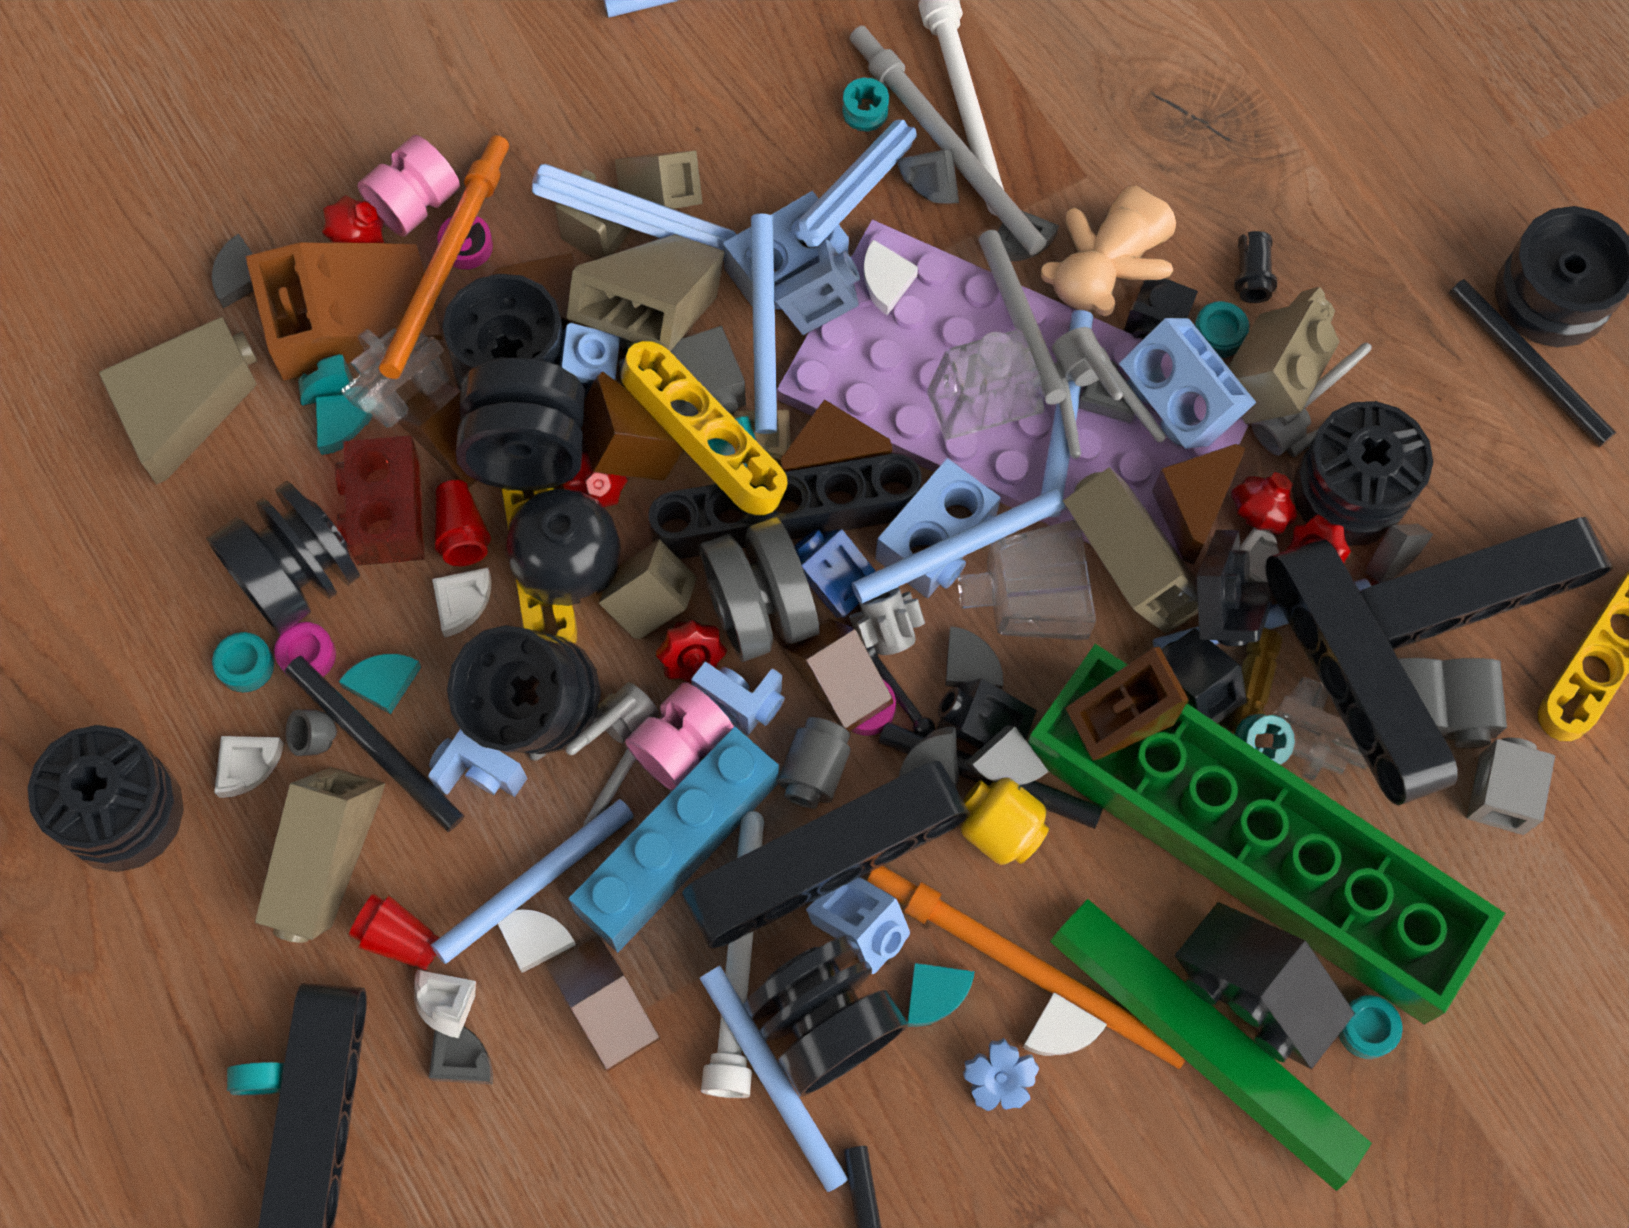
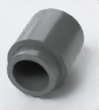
M817 717L807 718L804 728L796 730L777 779L778 784L786 789L784 794L786 799L811 809H816L819 802H832L851 752V748L847 745L850 738L848 730L834 722Z

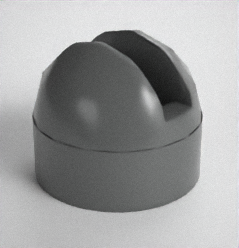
M316 709L295 710L287 720L286 740L289 749L296 756H313L328 751L333 743L332 740L337 735L334 720L324 711Z

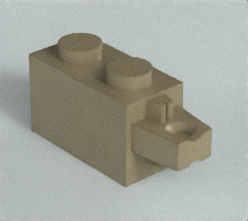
M1321 287L1302 291L1288 307L1259 314L1228 368L1256 401V404L1241 416L1245 424L1302 412L1340 343L1331 324L1335 310L1332 304L1326 300L1325 293Z

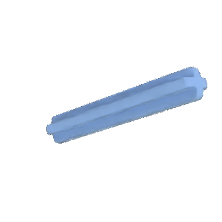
M895 120L799 219V225L794 229L796 238L804 240L808 247L819 246L898 162L897 159H900L912 147V142L917 137L915 127H909L905 120Z
M546 163L539 165L532 180V192L534 195L659 239L676 234L723 250V243L737 235L728 228Z

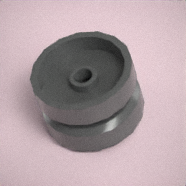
M777 517L747 528L745 544L749 562L739 543L729 534L699 545L712 604L720 624L726 631L731 645L741 662L771 652L773 635L768 615L776 632L788 644H794L819 634L817 612L808 581L794 545L784 525Z

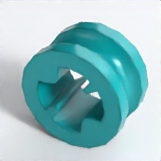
M863 77L849 83L843 93L842 114L845 122L851 128L865 132L881 127L888 116L889 93L887 88L880 81L873 78ZM862 99L873 101V105L870 104L868 111L858 109V104H862Z
M1253 714L1244 718L1235 731L1237 737L1280 765L1286 762L1293 752L1295 745L1294 732L1290 724L1281 717ZM1256 734H1273L1272 747H1255Z

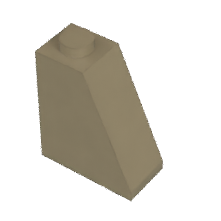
M674 234L578 265L572 272L567 319L635 343L642 341L655 342L671 351L717 298L725 251Z
M223 317L99 372L140 462L156 485L166 481L257 385L248 365L257 362V359L243 331L232 335Z
M1108 467L1103 472H1095L1082 479L1076 485L1075 492L1065 498L1063 502L1132 609L1167 635L1198 613L1196 577L1130 486L1114 470Z
M329 767L290 783L255 923L274 928L273 934L276 937L296 943L308 942L309 939L313 940L333 926L385 786L384 782Z

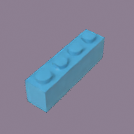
M734 727L568 898L575 914L618 953L741 824L743 816L747 812L753 811L778 785L779 765L737 727Z

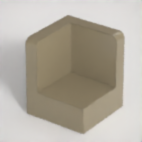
M696 150L615 159L619 190L672 209L703 204Z
M586 169L580 174L582 177L596 181L595 174ZM559 203L555 206L561 239L595 260L614 254L632 230L631 228Z
M658 539L618 566V570L608 587L604 589L599 604L633 638L641 639L687 609L697 577Z

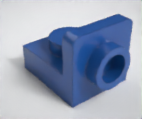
M816 529L802 538L794 548L809 586L836 618H844L859 604L853 591L852 583L876 572V570L842 529L825 531L823 533Z

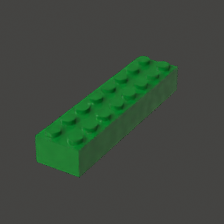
M1095 643L1029 737L1028 744L1047 770L1284 931L1306 940L1312 950L1425 1025L1445 1014L1506 913L1188 704L1185 705L1173 726L1105 757L1092 760L1066 707L1128 665Z

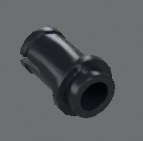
M1251 231L1248 232L1249 245H1247V236L1244 234L1238 239L1240 275L1234 280V289L1240 294V298L1244 302L1262 303L1268 301L1272 297V292L1277 288V277L1272 273L1271 247L1273 240L1271 235L1266 232Z

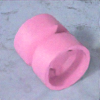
M418 135L411 136L391 154V166L379 164L361 179L357 185L364 201H369L377 209V215L384 220V224L402 237L408 235L426 219L428 215L426 207L428 205L435 208L440 207L460 188L459 179L446 159L435 147Z
M684 682L660 705L661 717L659 719L648 717L625 741L629 751L642 767L671 791L701 762L700 759L706 757L734 728L729 718L718 705L697 687Z

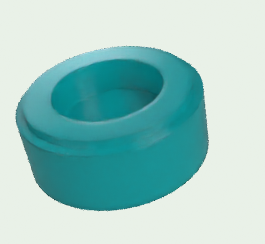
M1223 301L1213 302L1203 307L1194 323L1195 327L1220 358L1236 354L1250 328L1246 314L1238 306Z
M239 632L227 636L217 645L212 657V666L216 676L227 688L235 692L245 693L259 689L270 679L274 670V657L267 644L259 636L248 632Z
M1373 995L1361 996L1349 1003L1355 1014L1338 1035L1343 1046L1353 1055L1364 1059L1379 1058L1391 1052L1400 1042L1403 1031L1402 1020L1396 1008L1387 1000Z
M250 1063L230 1066L227 1068V1091L232 1095L280 1093L285 1063Z

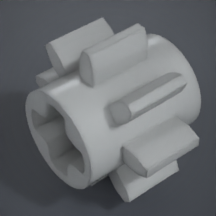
M899 587L861 604L859 602L862 612L849 616L852 626L858 633L865 648L874 646L879 655H891L911 647L916 641L913 628L925 624L918 599H912L911 592L901 594Z

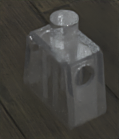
M1013 330L1006 333L991 332L986 334L981 340L955 346L945 351L927 389V395L944 441L1044 413L1040 375L1022 330Z
M1076 520L997 540L991 543L987 558L988 572L965 574L958 577L962 609L993 606L996 629L1001 635L1086 640L1089 639L1095 625L1096 615L1082 532Z

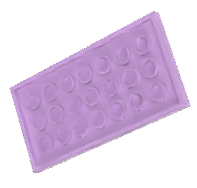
M872 220L851 256L860 276V280L854 283L859 306L808 333L777 389V400L812 416L825 399L889 438L893 448L892 453L910 457L918 465L933 472H936L948 458L1000 496V503L1011 508L1040 496L1056 404H1047L992 272ZM873 240L918 266L917 277L888 315L881 312L874 305L864 280L865 255ZM1021 286L1053 362L1056 363L1057 359L1052 351V346L1058 338L1069 332L1072 312L1076 310ZM1093 317L1091 330L1100 346L1105 348L1110 360L1116 363L1119 367L1118 371L1128 381L1130 377L1119 363L1143 339L1134 338L1132 334ZM1168 353L1163 356L1161 361V370L1166 378L1172 372V360ZM1082 386V388H1081L1080 399H1081V395H1082L1084 386ZM1201 395L1196 398L1194 403V412L1200 421L1203 420L1206 414V403ZM1141 401L1161 428L1160 422L1162 418L1151 404ZM1078 408L1076 426L1081 455L1077 459H1073L1070 456L1063 499L1074 493L1076 485L1086 476L1095 472H1103L1110 467L1130 486L1182 558L1152 492L1162 468L1233 444L1239 445L1249 424H1245L1240 417L1210 446L1185 449L1184 446H1179L1171 441L1167 435L1163 442H1157L1135 414L1130 424ZM1066 505L1065 509L1061 511L1060 516L1047 517L1040 520L1090 544Z

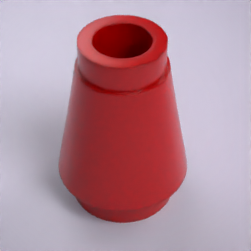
M449 480L441 483L435 490V550L442 555L444 562L449 565L461 567L475 564L484 559L488 553L487 546L491 541L489 531L472 494L469 492L468 484L461 480Z
M374 893L364 904L348 936L360 942L359 949L413 967L417 966L424 971L429 968L436 956L431 944L440 938L390 895L383 899Z

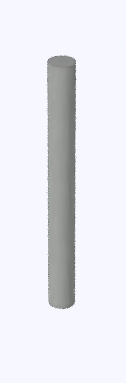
M996 230L985 231L980 235L979 243L1047 404H1058L1066 398L1067 392L999 233Z

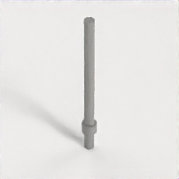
M865 26L856 28L850 35V41L868 61V70L873 77L885 87L889 86L942 150H952L954 165L1030 255L1040 252L1046 245V239L904 73L905 65L891 49H884Z

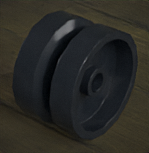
M1570 206L1554 208L1533 219L1497 274L1495 296L1500 313L1518 333L1534 343L1558 348L1580 345L1599 333L1613 312L1617 310L1629 294V236L1617 222L1596 210Z
M505 358L487 361L471 369L461 382L459 406L461 423L458 425L457 464L468 476L481 483L506 490L536 491L555 488L572 480L581 470L583 432L580 428L583 426L585 388L578 378L559 365L537 359Z

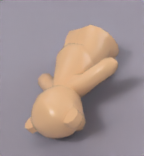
M1137 185L1128 186L1120 193L1112 204L1097 234L1091 230L1085 214L1077 208H1072L1066 214V225L1078 252L1071 254L1060 263L1048 262L1043 265L1041 278L1044 282L1052 284L1058 297L1073 309L1088 312L1095 310L1099 315L1108 316L1113 312L1115 306L1112 291L1116 277L1128 280H1161L1172 274L1173 267L1170 262L1164 259H1144L1141 256L1145 251L1166 242L1174 234L1176 228L1174 213L1165 201L1151 195Z

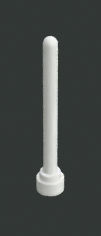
M920 0L918 7L923 25L931 30L933 35L938 36L970 150L1004 190L957 31L963 15L960 1ZM986 203L988 211L991 214L996 215L994 211Z
M756 811L747 812L741 819L737 858L762 846L764 819ZM753 932L728 944L725 974L743 1004L747 1000ZM721 1016L717 1053L711 1054L710 1064L703 1067L701 1092L725 1098L750 1097L752 1070L746 1068L747 1057L742 1056L741 1047Z

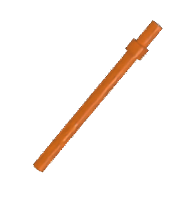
M495 135L490 138L480 160H476L471 164L465 176L464 185L466 189L379 365V371L387 378L398 379L401 376L485 198L493 195L501 179L499 168L509 149L508 141L501 136Z
M885 866L873 870L869 875L867 882L895 897L900 904L906 907L904 913L922 924H925L927 920L931 921L1051 994H1058L1107 1024L1108 1028L1177 1069H1180L1186 1061L1132 1013L940 900L942 893L921 882L917 886Z

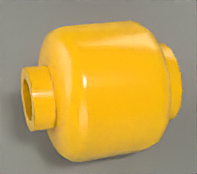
M1002 778L997 782H992L989 786L980 780L963 799L970 815L961 824V834L999 865H1005L1013 860H1016L1019 864L1024 863L1037 850L1049 832V827L1044 824L1047 813L1045 806L1010 778Z

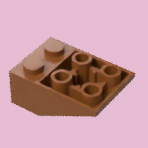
M299 242L245 256L268 351L283 381L300 377L304 373L306 375L312 374L318 370L317 363L320 360L338 354H343L347 364L384 355L425 273L417 244ZM434 306L415 346L443 339Z

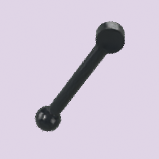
M874 646L866 648L880 676L890 685L897 702L914 723L913 732L927 737L929 733L935 730L934 722L920 714L880 660Z

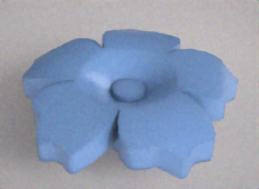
M1004 1038L1000 1041H991L989 1045L990 1060L984 1054L978 1053L974 1059L965 1061L963 1075L968 1082L974 1084L971 1087V1093L975 1098V1105L982 1107L986 1111L994 1109L999 1102H1001L1002 1107L1006 1110L1021 1108L1030 1100L1026 1087L1034 1085L1039 1066L1031 1054L1019 1057L1018 1049L1009 1045Z

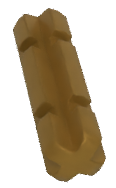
M1263 628L1260 640L1249 642L1246 652L1248 655L1244 659L1242 666L1247 702L1230 714L1228 728L1234 734L1237 726L1244 718L1253 714H1265L1263 710L1264 706L1268 703L1277 666L1275 660L1276 656H1279L1283 641L1282 635L1275 630Z

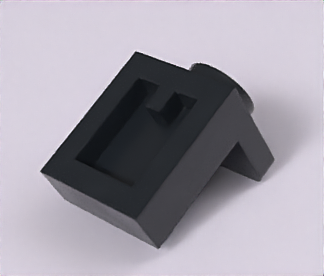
M1166 278L1161 280H1145L1136 301H1134L1124 331L1132 334L1134 338L1144 339L1165 318H1188L1198 291Z
M981 678L956 685L944 695L938 708L940 721L937 729L955 727L956 738H961L981 749L1006 725L1015 726L1026 740L1037 710Z

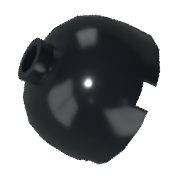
M557 488L536 494L519 507L509 524L506 554L512 574L526 594L545 604L570 606L581 603V598L588 597L596 591L599 594L608 587L619 566L620 539L612 516L597 499L579 490Z

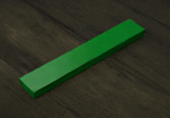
M1087 899L1057 931L1050 942L1335 1191L1347 1183L1372 1143L1280 1063L1265 1053L1251 1038L1215 1007L1199 998L1187 986L1186 982L1093 902Z

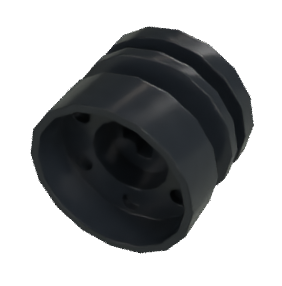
M495 274L478 278L460 289L446 307L442 328L459 390H461V382L468 372L487 361L505 358H527L559 365L563 340L562 322L556 300L543 285L520 275Z
M1378 401L1352 402L1333 411L1319 427L1310 443V447L1297 466L1292 486L1297 511L1305 523H1308L1316 515H1321L1330 523L1343 526L1345 541L1348 546L1370 545L1384 538L1389 527L1398 525L1429 482L1434 463L1430 440L1416 420L1398 407Z
M285 481L275 488L278 498L287 510V513L283 516L265 498H261L256 502L259 514L266 525V528L261 532L257 533L250 525L236 516L206 537L207 543L221 563L279 635H282L311 613L309 604L301 591L303 586L310 583L328 599L337 594L332 582L324 572L325 570L331 568L348 586L360 578V573L349 555L348 545L339 530L317 503L302 495L289 481Z
M504 625L482 631L463 646L451 666L447 693L451 714L463 734L480 746L506 752L545 755L566 750V746L593 723L598 712L601 689L597 669L587 653L569 639L535 630ZM536 683H540L535 690L533 688ZM538 696L540 698L537 703H533Z
M102 725L71 730L52 742L34 764L27 787L30 813L43 833L93 868L114 872L142 867L161 855L177 835L184 812L181 787L171 771L141 741L120 728ZM103 783L107 784L106 789H102ZM91 794H94V800H90Z
M851 935L842 936L795 956L774 971L767 978V981L751 994L744 1003V1008L752 1021L762 1019L779 1011L760 1030L765 1041L782 1038L790 1033H793L797 1040L790 1045L778 1061L800 1097L821 1089L854 1069L883 1049L908 1027L907 1021L887 990L874 992L860 999L855 994V991L872 974L873 969L868 961L841 971L859 953V947Z

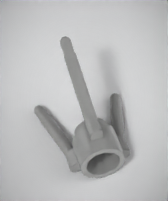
M1076 328L1065 333L1055 341L1052 351L1057 362L1054 364L1067 392L1066 398L1059 404L1069 453L1073 459L1080 457L1081 450L1068 384L1070 380L1074 381L1076 386H1087L1100 380L1112 399L1120 400L1123 398L1157 442L1165 440V433L1112 364L1105 348L1100 346L1091 328Z
M1363 343L1317 382L1301 413L1252 423L1253 432L1259 442L1269 452L1278 456L1287 450L1292 457H1296L1309 447L1318 430L1306 434V428L1311 424V418L1305 408L1366 356L1372 349L1371 345Z
M628 682L615 695L610 693L599 704L597 716L593 723L566 746V752L569 755L576 754L604 731L617 742L623 743L648 717L657 718L659 711L652 700L640 688ZM628 748L595 801L593 808L584 821V826L606 810L636 759ZM535 753L529 754L530 759L533 761H537L545 756Z

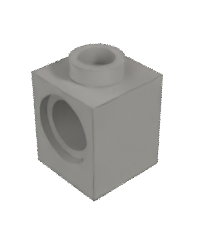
M1508 737L1502 740H1495L1479 755L1467 819L1525 835L1544 819L1555 755L1537 750V746L1534 743L1525 739Z

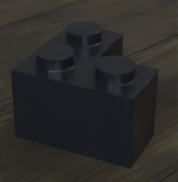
M1220 902L1216 903L1174 955L1189 975V978L1186 980L1187 986L1199 998L1211 1005H1215L1218 1001L1229 1005L1240 1018L1252 1025L1258 1034L1254 1040L1257 1045L1279 1062H1285L1287 1058H1290L1312 1069L1355 1014L1306 940Z

